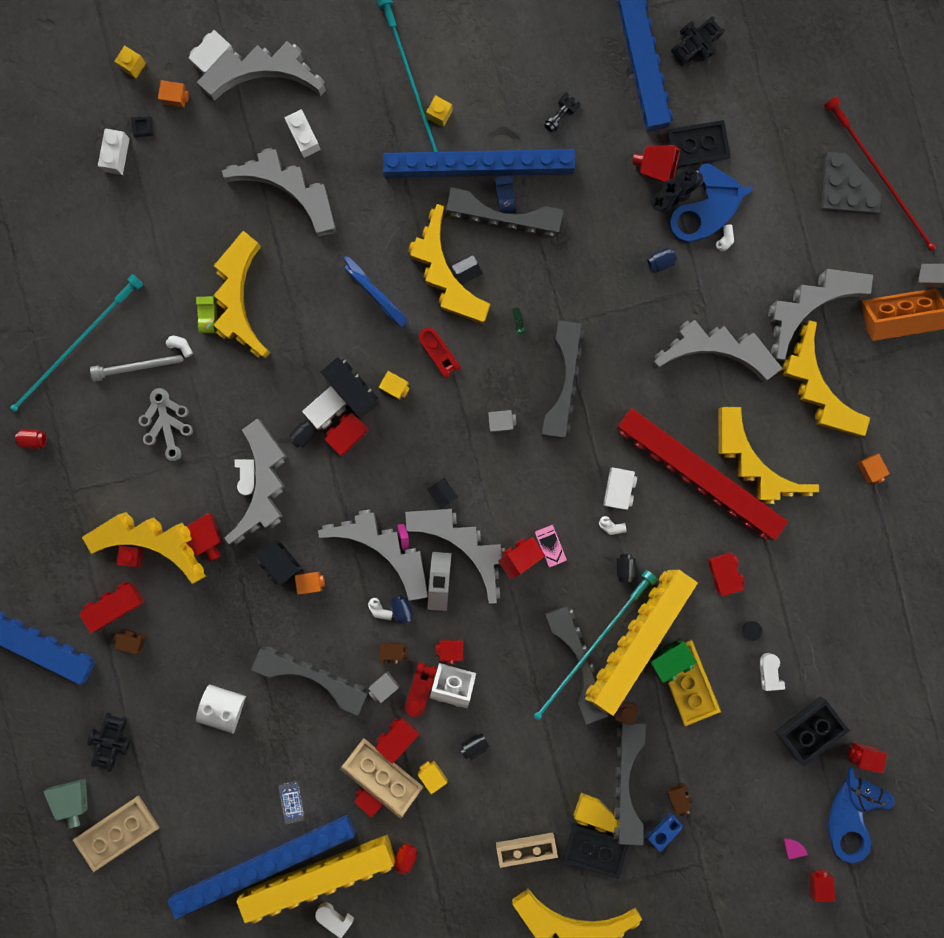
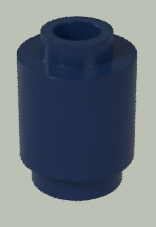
M667 247L651 254L647 258V263L652 272H660L674 266L677 257L674 250H670Z
M400 595L392 598V603L389 606L395 621H398L399 625L412 621L413 612L407 597L403 598Z

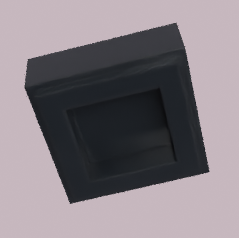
M150 115L131 117L134 138L153 136L152 117Z

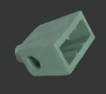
M86 779L46 789L44 794L55 820L66 818L68 828L80 826L78 815L83 814L88 809Z

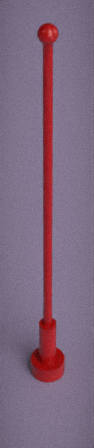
M838 97L832 98L824 105L825 109L828 112L832 110L842 126L847 128L927 243L928 250H935V244L931 243L850 127L849 124L851 123L838 106L841 103Z

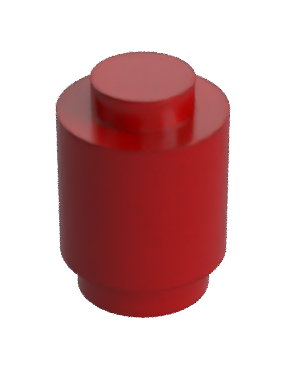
M20 429L19 433H16L15 443L18 444L19 448H44L46 445V433L40 430Z
M408 843L400 846L394 861L395 870L401 874L411 872L418 855V849Z

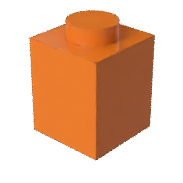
M161 80L158 100L162 105L185 108V102L189 100V91L182 83Z
M879 453L857 462L867 483L874 482L875 485L885 480V476L890 474Z
M320 571L295 575L297 595L319 592L323 590L322 587H325L324 575H321Z

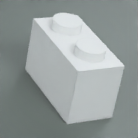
M213 30L212 33H208L203 38V42L198 47L192 49L188 58L202 74H205L227 49L234 53V50L222 36Z
M302 109L284 117L304 158L321 150Z
M111 129L104 130L98 167L104 172L123 175L130 139L124 132Z
M330 386L302 412L317 429H326L332 424V418L336 415L338 417L347 410L345 407L348 404Z
M610 468L603 506L628 510L629 506L632 507L634 495H631L632 487H636L637 482L634 471Z

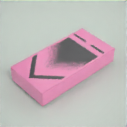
M553 525L535 531L549 567L567 561Z

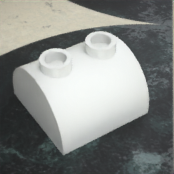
M439 663L430 699L467 709L476 673Z
M208 685L199 704L196 722L234 734L246 696Z

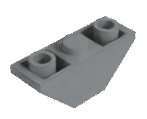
M432 552L428 610L447 611L452 553Z

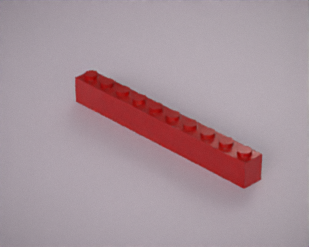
M631 408L616 427L620 430L618 434L625 439L631 438L635 441L634 445L640 450L646 449L649 451L651 458L657 462L659 460L666 464L665 468L672 473L678 472L682 475L680 478L687 484L693 483L697 486L696 490L704 496L706 494L711 496L713 503L719 507L722 505L728 509L727 513L734 518L740 517L744 520L743 524L751 530L753 528L758 530V535L766 541L769 539L776 540L789 522Z

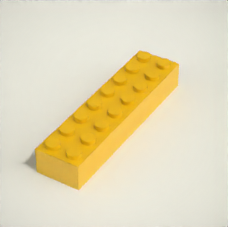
M667 570V572L664 571L659 578L660 583L650 591L648 595L650 598L638 610L639 615L637 619L631 621L628 626V633L618 641L617 645L619 647L615 653L612 652L607 659L608 664L598 672L595 684L587 689L585 700L602 712L614 716L698 584V582L681 570Z
M388 835L382 836L244 889L237 899L244 923L250 921L252 924L256 923L268 914L270 916L277 915L281 912V909L287 907L288 909H293L302 901L311 902L317 899L320 894L325 893V895H329L341 886L347 888L355 884L354 881L359 879L365 881L372 878L375 873L380 872L383 874L390 871L391 867L394 866L396 856Z

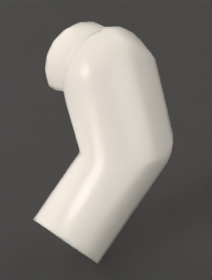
M731 224L723 226L724 236L716 243V248L719 251H726L734 243L733 226Z
M173 335L166 340L168 348H180L185 358L193 355L186 339Z
M607 516L602 517L599 521L600 528L609 535L627 532L625 523L615 525Z
M377 598L370 599L368 608L375 618L391 621L392 611L384 610Z

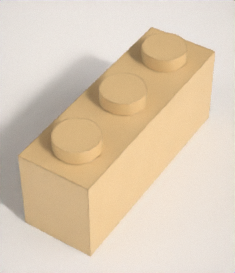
M553 833L496 842L500 868L558 858Z

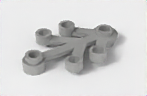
M157 388L150 394V407L145 415L140 416L138 420L141 426L148 427L152 422V416L157 409L159 411V418L151 431L144 435L143 442L147 445H153L163 427L167 444L165 456L170 461H178L182 456V451L179 447L175 446L171 425L180 430L185 436H190L193 433V428L191 425L184 424L167 413L166 406L176 411L179 417H186L189 411L187 407L180 406L171 401L166 390ZM159 394L162 395L161 401L156 400V396ZM181 408L185 409V414L183 415L179 413ZM145 417L148 419L147 424L142 423V420ZM185 427L190 428V431L187 434L184 433ZM148 436H152L153 439L150 443L147 442ZM171 450H175L176 452L175 456L173 457L170 456Z

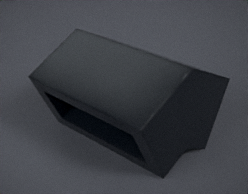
M473 255L452 266L461 285L483 274Z
M445 477L427 489L440 509L458 498Z

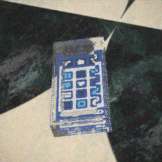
M298 781L279 784L278 788L285 824L304 821L305 816Z

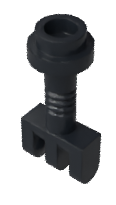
M567 92L558 101V104L562 106L553 118L545 120L544 127L551 133L558 130V122L567 112L573 115L581 105L578 101L572 106V103L575 101L574 97H571L567 102L566 99L569 96Z

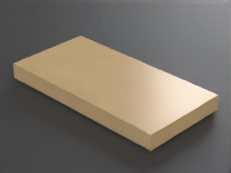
M365 738L362 739L340 768L341 771L399 818L403 817L423 789L420 783L395 763L391 764Z
M138 795L74 838L73 842L91 870L95 872L160 827Z

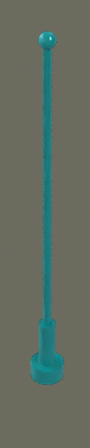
M377 0L379 9L384 10L389 28L393 30L433 151L438 152L396 31L397 25L391 10L393 1Z
M134 274L127 279L129 284L114 298L115 301L16 404L11 405L10 410L12 412L18 410L21 403L118 303L120 304L135 288L139 290L144 285Z
M645 570V572L641 575L643 580L630 595L631 598L629 599V601L625 604V606L621 609L617 616L612 620V622L608 625V627L604 630V632L600 635L596 642L591 646V648L587 651V653L583 656V658L579 661L575 668L570 672V674L566 677V679L562 682V684L558 687L554 694L549 698V700L545 703L541 710L534 714V718L536 720H540L542 718V713L547 709V707L551 704V702L555 699V697L559 694V692L563 689L567 682L572 678V676L576 673V671L580 668V666L584 663L588 656L593 652V650L597 647V645L601 642V640L605 637V635L609 632L613 625L618 621V619L622 616V614L626 611L630 604L639 598V596L643 593V591L647 588L649 584L653 586L658 579L655 575H653L648 570Z

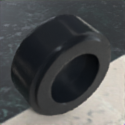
M748 621L742 627V634L748 640H758L762 635V627L755 621Z

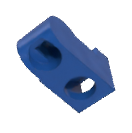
M670 813L644 837L656 850L661 852L680 832L683 825Z

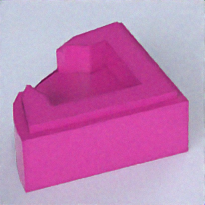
M404 524L397 525L401 550L404 551L409 549L408 533Z
M789 838L783 839L788 859L808 855L805 848L799 842Z

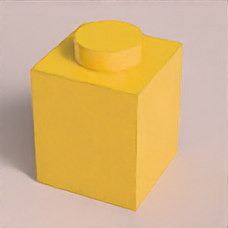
M125 45L114 61L122 71L135 79L146 64L141 55Z
M435 95L426 111L427 119L444 128L452 113V104Z
M387 371L379 386L380 390L398 400L401 397L405 398L410 388L408 387V381L390 371Z
M427 761L419 767L418 776L430 794H433L447 784V778L435 761L431 763Z

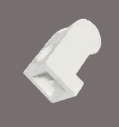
M235 460V467L240 468V481L237 484V489L243 495H252L256 484L255 460Z
M765 653L760 658L762 689L765 691L785 689V683L779 680L778 676L780 660L771 653Z
M328 902L321 903L316 911V920L339 938L343 937L353 923L354 917L348 913L343 917Z

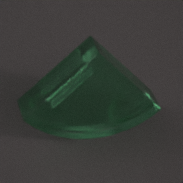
M518 307L512 308L517 335L524 334L520 309Z

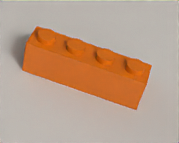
M937 288L867 299L861 302L866 330L872 341L944 329V299Z

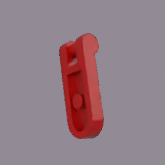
M424 328L420 331V343L445 379L454 370L458 371L461 369L457 360L433 328ZM448 359L451 364L444 367L442 363Z
M419 662L405 704V710L411 717H418L423 713L437 667L432 666L430 668L424 666V663ZM421 674L429 675L428 680L420 678Z

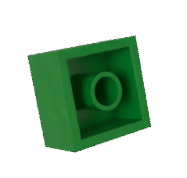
M679 638L653 653L648 661L657 678L663 683L665 681L667 683L672 682L677 678V674L682 671L684 673L694 668L693 665L697 663L686 643Z

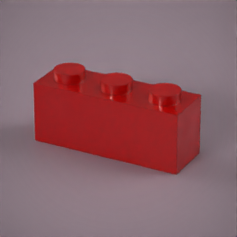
M124 582L116 587L117 591L114 593L107 592L100 596L101 600L95 604L90 602L83 606L84 610L79 615L90 633L100 630L145 603L134 583L127 584V582Z

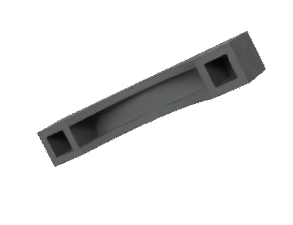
M456 188L450 189L446 209L447 214L450 215L449 217L454 219H461L463 217L468 218V221L473 223L483 221L487 222L489 226L498 227V225H503L509 230H517L518 228L523 229L524 232L529 234L543 233V236L549 238L558 236L563 215L562 209L547 206L526 214H504L483 205L470 191Z
M558 320L555 343L563 358L565 378L562 393L557 403L544 416L542 436L564 439L570 433L571 424L567 422L568 416H572L573 405L570 404L571 397L575 396L576 391L573 379L578 376L579 367L575 365L576 359H580L581 348H578L579 340H583L584 329H581V323Z
M563 606L545 613L551 632L566 642L575 653L578 661H580L588 650L586 645H581L580 638H582L579 627L575 628L573 620L576 618L572 608L568 610L567 606ZM586 659L580 666L582 690L578 705L584 722L587 725L606 718L608 715L585 700L587 689L595 684L593 675L596 674L593 664H588Z
M267 645L266 648H260L252 666V671L268 678L285 674L301 675L321 684L331 693L340 709L357 716L359 715L368 695V691H365L366 687L357 683L351 685L347 683L348 680L341 676L335 678L325 669L312 668L313 665L309 662L302 661L300 663L294 660L295 657L290 654H279L274 647Z
M621 723L620 727H617L616 737L620 739V747H616V759H619V767H616L615 777L619 779V785L615 787V799H618V807H615L614 818L618 819L617 827H614V839L617 840V844L643 845L644 825L632 806L629 794V777L633 762L645 745L646 724L631 725Z

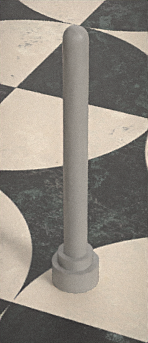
M181 355L109 368L98 365L90 367L92 380L95 382L101 381L107 375L181 363L184 358Z

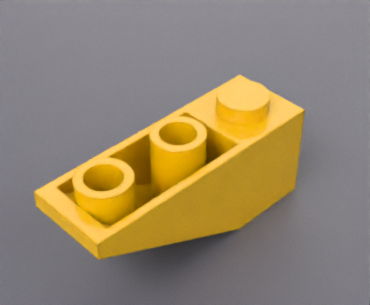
M581 793L573 814L574 818L577 819L576 822L584 826H588V824L593 825L600 832L606 833L607 830L613 832L614 835V827H617L618 819L614 818V814L599 799Z

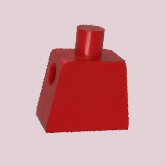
M675 145L646 146L644 155L634 154L632 164L641 166L640 173L642 175L665 183L667 180H674L681 149Z
M208 513L186 526L192 540L187 542V545L192 548L196 556L206 553L211 562L221 556L216 546L221 544L223 539L212 513Z

